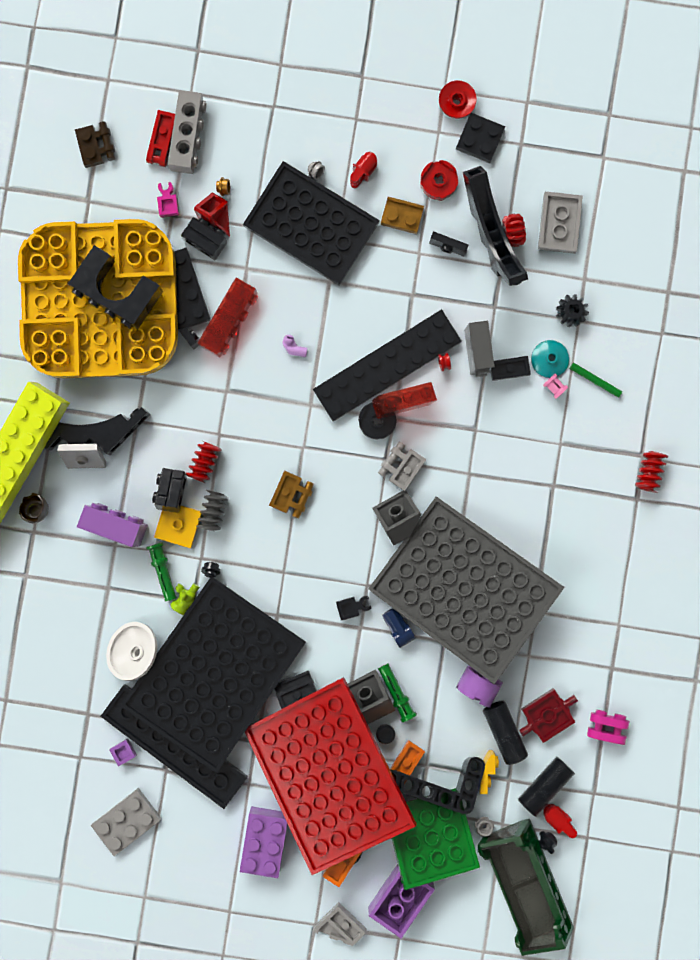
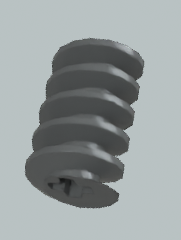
M206 490L210 493V495L204 496L208 503H202L206 510L200 511L204 518H198V521L203 524L196 525V527L217 531L221 527L216 523L223 522L218 516L225 514L220 508L227 507L222 501H226L229 498L222 493Z

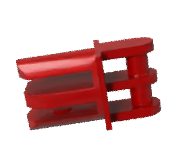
M366 152L356 164L353 163V173L350 176L352 188H357L363 180L368 182L369 177L377 168V157L373 152Z
M547 804L543 809L545 820L558 834L563 831L570 838H575L577 831L570 823L572 821L571 817L559 806Z

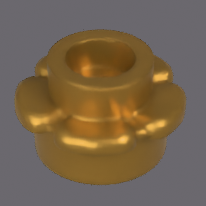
M221 177L220 181L216 182L217 193H220L221 196L230 194L229 179Z

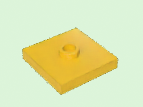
M182 505L179 513L162 510L154 538L192 548L198 529L196 525H199L200 522L198 518H201L202 514L199 510Z

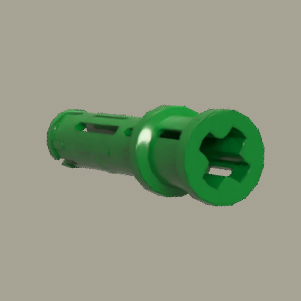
M161 542L148 546L146 549L150 552L151 566L156 569L164 601L166 602L177 597L166 565L168 558L164 555L162 548L164 544Z
M389 663L379 667L378 670L394 700L393 706L397 708L401 716V722H406L415 717L417 713L413 712L408 702L410 700L409 697L404 696Z

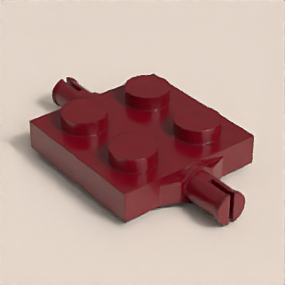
M552 688L521 708L528 724L521 728L519 732L524 737L533 731L543 743L575 723L570 714L569 707L578 702L573 694L564 701L559 697L555 689Z

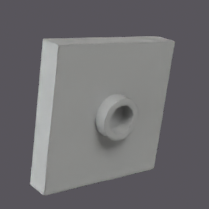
M98 444L58 445L57 451L68 469L106 468V460Z

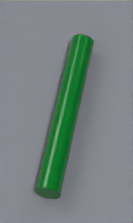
M574 362L569 367L570 370L619 398L622 394L621 390Z

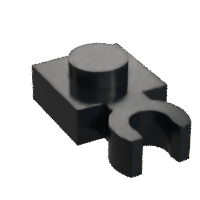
M362 596L359 601H355V597L336 601L341 621L360 616L358 611L360 609L363 611L372 609L371 606L365 607L362 604L369 597Z

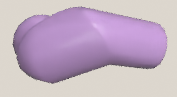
M292 335L284 336L283 346L288 354L306 357L307 348L297 346Z

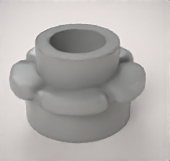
M320 161L312 162L308 166V175L316 180L321 178L325 171V167Z
M481 817L475 823L476 832L481 836H489L493 832V821L489 820L488 817Z

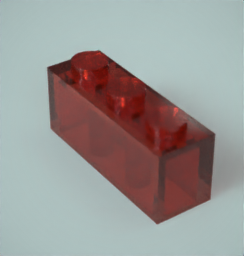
M432 382L378 395L372 400L377 419L429 406L437 401Z

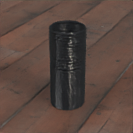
M498 701L492 703L490 707H485L483 713L505 764L513 765L526 759L528 756L527 750L506 702Z
M557 756L518 798V801L535 817L575 775Z

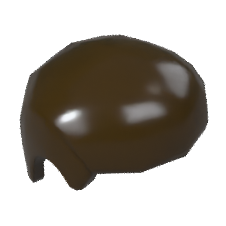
M31 493L30 496L23 497L22 503L19 506V515L26 522L38 523L48 514L49 506L45 498L36 493Z

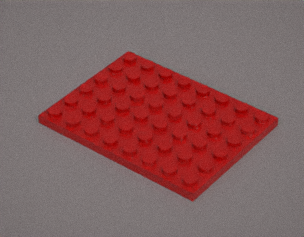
M344 677L248 726L246 729L247 739L311 875L357 855L417 825Z

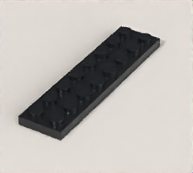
M441 309L318 385L313 391L334 422L434 360L438 355H442L455 347L462 340Z
M124 684L100 717L221 808L225 809L248 776L227 760H225L218 772L215 773L122 708L120 705L131 691V688Z

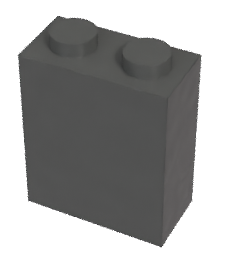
M488 320L468 323L464 333L470 375L476 374V377L487 376V373H490L495 367Z

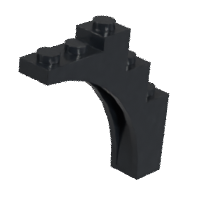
M482 166L464 171L463 177L471 215L477 220L481 242L488 249L491 269L497 276H502L509 286L518 285L528 280L527 272L517 259L504 232L492 196L487 172Z

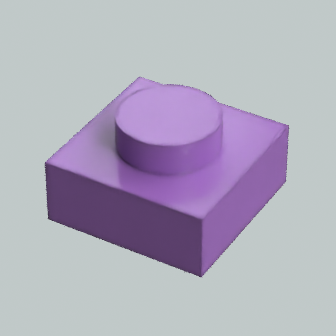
M128 738L109 749L118 767L137 756Z

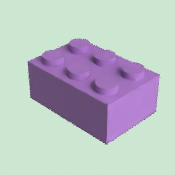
M100 503L84 505L77 528L130 547L141 546L148 524L143 523L144 519L136 516L126 517L125 512L116 509H110L109 511L107 510L108 506Z
M251 806L239 872L272 878L279 877L287 822L282 811Z
M397 864L368 906L369 917L402 939L435 890L434 883L431 882L404 890Z

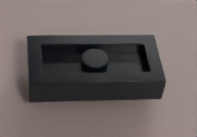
M434 231L429 241V244L440 247L445 253L451 254L453 252L463 257L469 244Z
M528 356L494 361L495 367L490 371L492 381L531 375Z

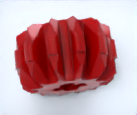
M515 213L504 216L502 226L511 247L524 245L526 241V228L523 217Z

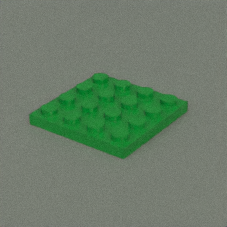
M443 793L441 795V801L443 804L447 803L448 801V795L446 793ZM419 799L406 802L417 825L391 838L404 890L480 868L466 814L456 813ZM461 800L459 806L461 810H464L463 802Z

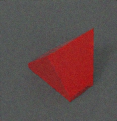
M212 192L194 207V211L199 219H204L212 227L221 230L230 237L228 201Z

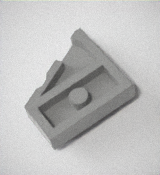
M338 902L314 925L312 931L317 934L320 931L330 935L329 938L341 940L345 944L353 946L366 934L367 929Z

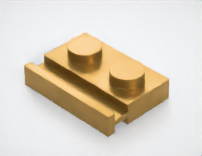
M387 197L380 225L417 234L424 206Z

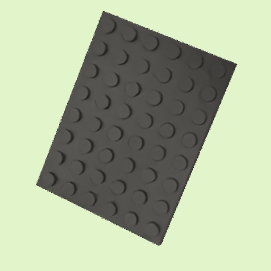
M436 496L420 517L411 536L401 543L368 590L495 684L565 587Z

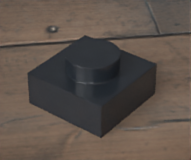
M184 327L179 331L193 349L199 346V343L196 341L199 337L192 329L189 331Z

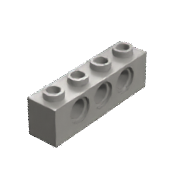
M179 90L168 166L171 171L193 174L194 168L198 166V156H196L197 149L200 150L201 146L199 133L203 131L204 127L202 113L206 112V101H204L202 93ZM189 112H195L193 116H187ZM192 130L190 135H184L185 131ZM185 148L190 149L186 154L181 153Z

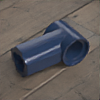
M394 608L382 614L399 648L416 639L409 625L405 623L400 613Z

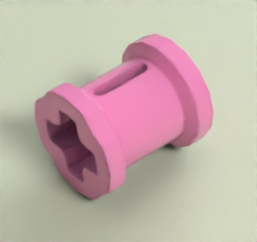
M556 373L543 384L544 387H547L554 394L555 399L568 388L567 385L564 386L560 382Z

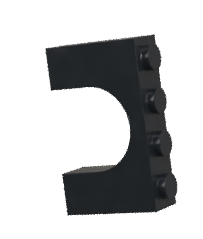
M94 245L68 283L73 289L71 292L81 299L83 296L89 299L88 303L98 309L100 306L105 309L104 313L111 318L118 317L121 319L120 323L131 329V327H134L138 330L163 293L162 288L143 275L134 290L126 298L114 301L103 297L101 292L102 281L115 261L111 255Z

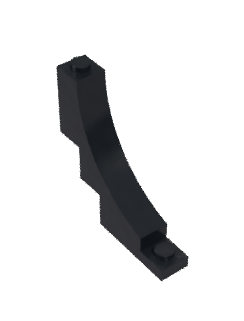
M141 407L140 409H135L130 414V419L125 415L119 414L111 419L94 424L73 425L59 422L44 448L52 451L63 439L68 444H91L94 441L106 454L111 455L151 414Z

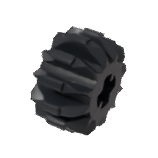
M574 294L572 298L566 295L565 300L561 299L559 301L560 306H557L556 310L560 313L556 317L563 318L560 322L561 324L567 321V327H571L572 324L577 327L580 325V322L583 323L586 320L584 316H587L589 311L585 310L588 304L581 303L584 300L583 297L577 300V294ZM571 308H574V309H575V311L573 312V314H571V313L569 312V311L571 310Z

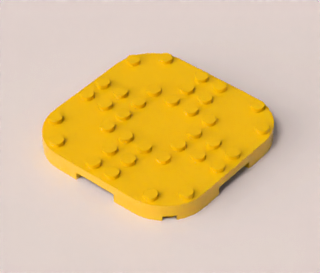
M139 219L77 224L75 221L52 222L37 227L33 230L34 233L27 240L23 241L18 254V281L21 283L22 320H19L20 345L26 360L36 370L54 378L141 376L160 370L171 360L178 343L176 259L171 242L156 225ZM94 245L111 255L115 261L102 281L101 292L103 297L114 301L126 298L134 290L143 275L162 288L163 293L138 330L134 327H131V329L120 323L121 319L118 317L111 318L104 313L105 309L100 306L97 309L88 303L89 299L84 296L81 299L71 292L73 289L68 283Z

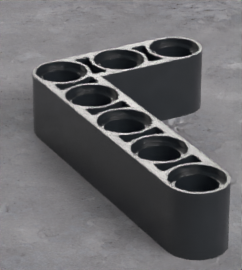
M479 757L465 759L455 791L390 769L402 794L456 813L469 814L472 812L476 802L485 764ZM473 760L477 763L475 771H472L470 768ZM406 780H410L412 783L409 791L404 788ZM467 780H470L472 783V787L469 791L465 788V782ZM425 786L430 789L428 797H424L422 793ZM443 793L448 795V801L445 804L441 801ZM462 799L466 801V808L464 810H461L459 806Z

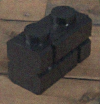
M193 217L182 232L181 237L184 241L215 261L227 244V240L224 237L225 234L217 228L213 230L208 227L210 224L204 219L200 218L198 220Z
M162 468L161 474L158 473L156 485H159L158 491L153 493L152 503H155L156 509L180 512L187 478L184 471Z

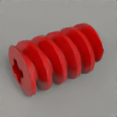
M207 442L197 445L201 451L194 452L198 458H192L191 460L195 465H189L193 472L186 473L188 477L205 483L204 480H210L206 473H213L209 466H216L212 459H218L219 456L215 451H222L221 448Z
M649 451L648 453H643V457L647 460L641 461V464L645 467L639 468V472L643 475H637V479L641 482H636L635 486L644 491L658 493L654 490V488H660L656 481L663 479L658 476V473H664L660 466L667 464L662 461V458H668L669 456Z

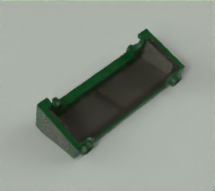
M525 819L492 832L489 836H483L478 844V852L484 860H490L518 930L515 936V944L519 948L521 955L566 949L574 926L539 844L531 820Z

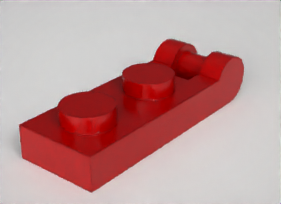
M157 111L146 163H158L159 166H167L175 119L174 113ZM156 150L161 151L160 156L155 155Z

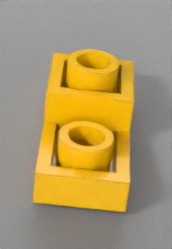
M488 750L483 759L485 769L479 787L480 794H488V788H491V777L488 774H495V768L499 767L498 756H495L493 750Z

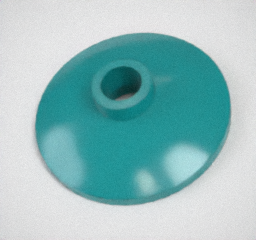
M546 340L534 348L531 355V363L539 375L550 378L556 373L558 377L565 372L569 365V354L565 346L560 342ZM549 355H553L555 357V360L550 361L548 358Z

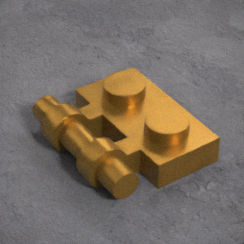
M284 470L269 506L285 513L288 512L289 507L295 508L292 516L299 519L301 513L306 509L305 504L308 497H311L313 493L311 490L314 483L307 481L305 487L300 486L302 478ZM296 491L302 493L298 503L292 501Z

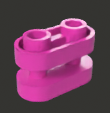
M597 709L595 712H591L590 721L595 722L594 728L588 727V737L625 745L627 736L622 735L621 732L622 729L629 728L630 721L626 720V716L621 714L610 716L607 715L608 712ZM603 725L614 727L613 732L602 730Z

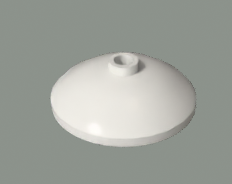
M130 622L121 626L110 639L107 648L106 658L111 673L125 681L136 680L145 675L156 658V636L152 629L143 623Z

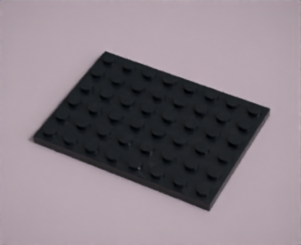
M211 576L157 652L155 661L149 671L138 679L120 706L217 773L306 641Z

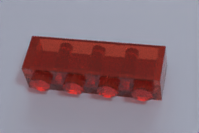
M236 277L197 344L219 358L222 354L225 355L230 346L228 344L230 339H234L239 331L237 327L248 316L249 312L247 310L258 299L256 288Z

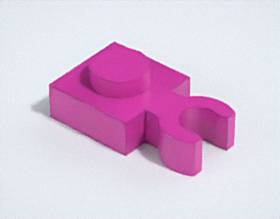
M168 182L169 188L167 190H163L161 183L158 184V189L162 196L157 197L159 216L161 218L179 215L176 194L171 195L174 190L171 182Z

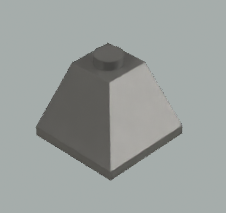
M406 490L399 492L372 508L393 546L411 536L421 517V513Z

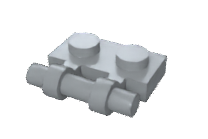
M399 441L397 446L391 449L388 459L382 462V467L378 473L384 477L388 471L391 472L393 475L389 481L405 491L426 459L412 449L409 450L407 455L404 454L402 450L405 445ZM399 457L402 459V462L396 469L392 465Z

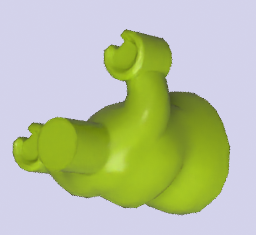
M178 583L175 589L180 595L177 600L170 604L171 608L177 613L184 615L195 600L196 592L200 587L193 583L190 589L186 590L183 585Z

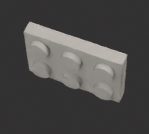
M544 192L538 250L573 254L577 252L582 195Z
M137 788L90 826L112 855L115 856L158 823L161 817L141 790Z

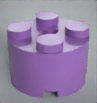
M468 665L456 687L470 699L480 701L479 704L490 707L503 682L498 679L493 684Z

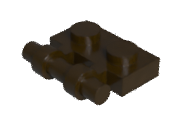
M105 121L99 122V131H95L93 125L75 129L85 168L104 164L102 156L107 155L109 161L115 160V147L111 143V132L107 128ZM103 139L104 146L100 148L98 140Z

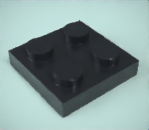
M470 113L456 150L491 163L505 126Z

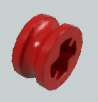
M445 353L444 356L438 355L441 372L446 368L451 370L449 354Z

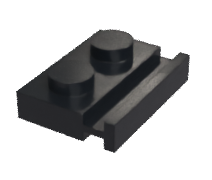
M310 671L279 682L275 687L281 709L317 691Z

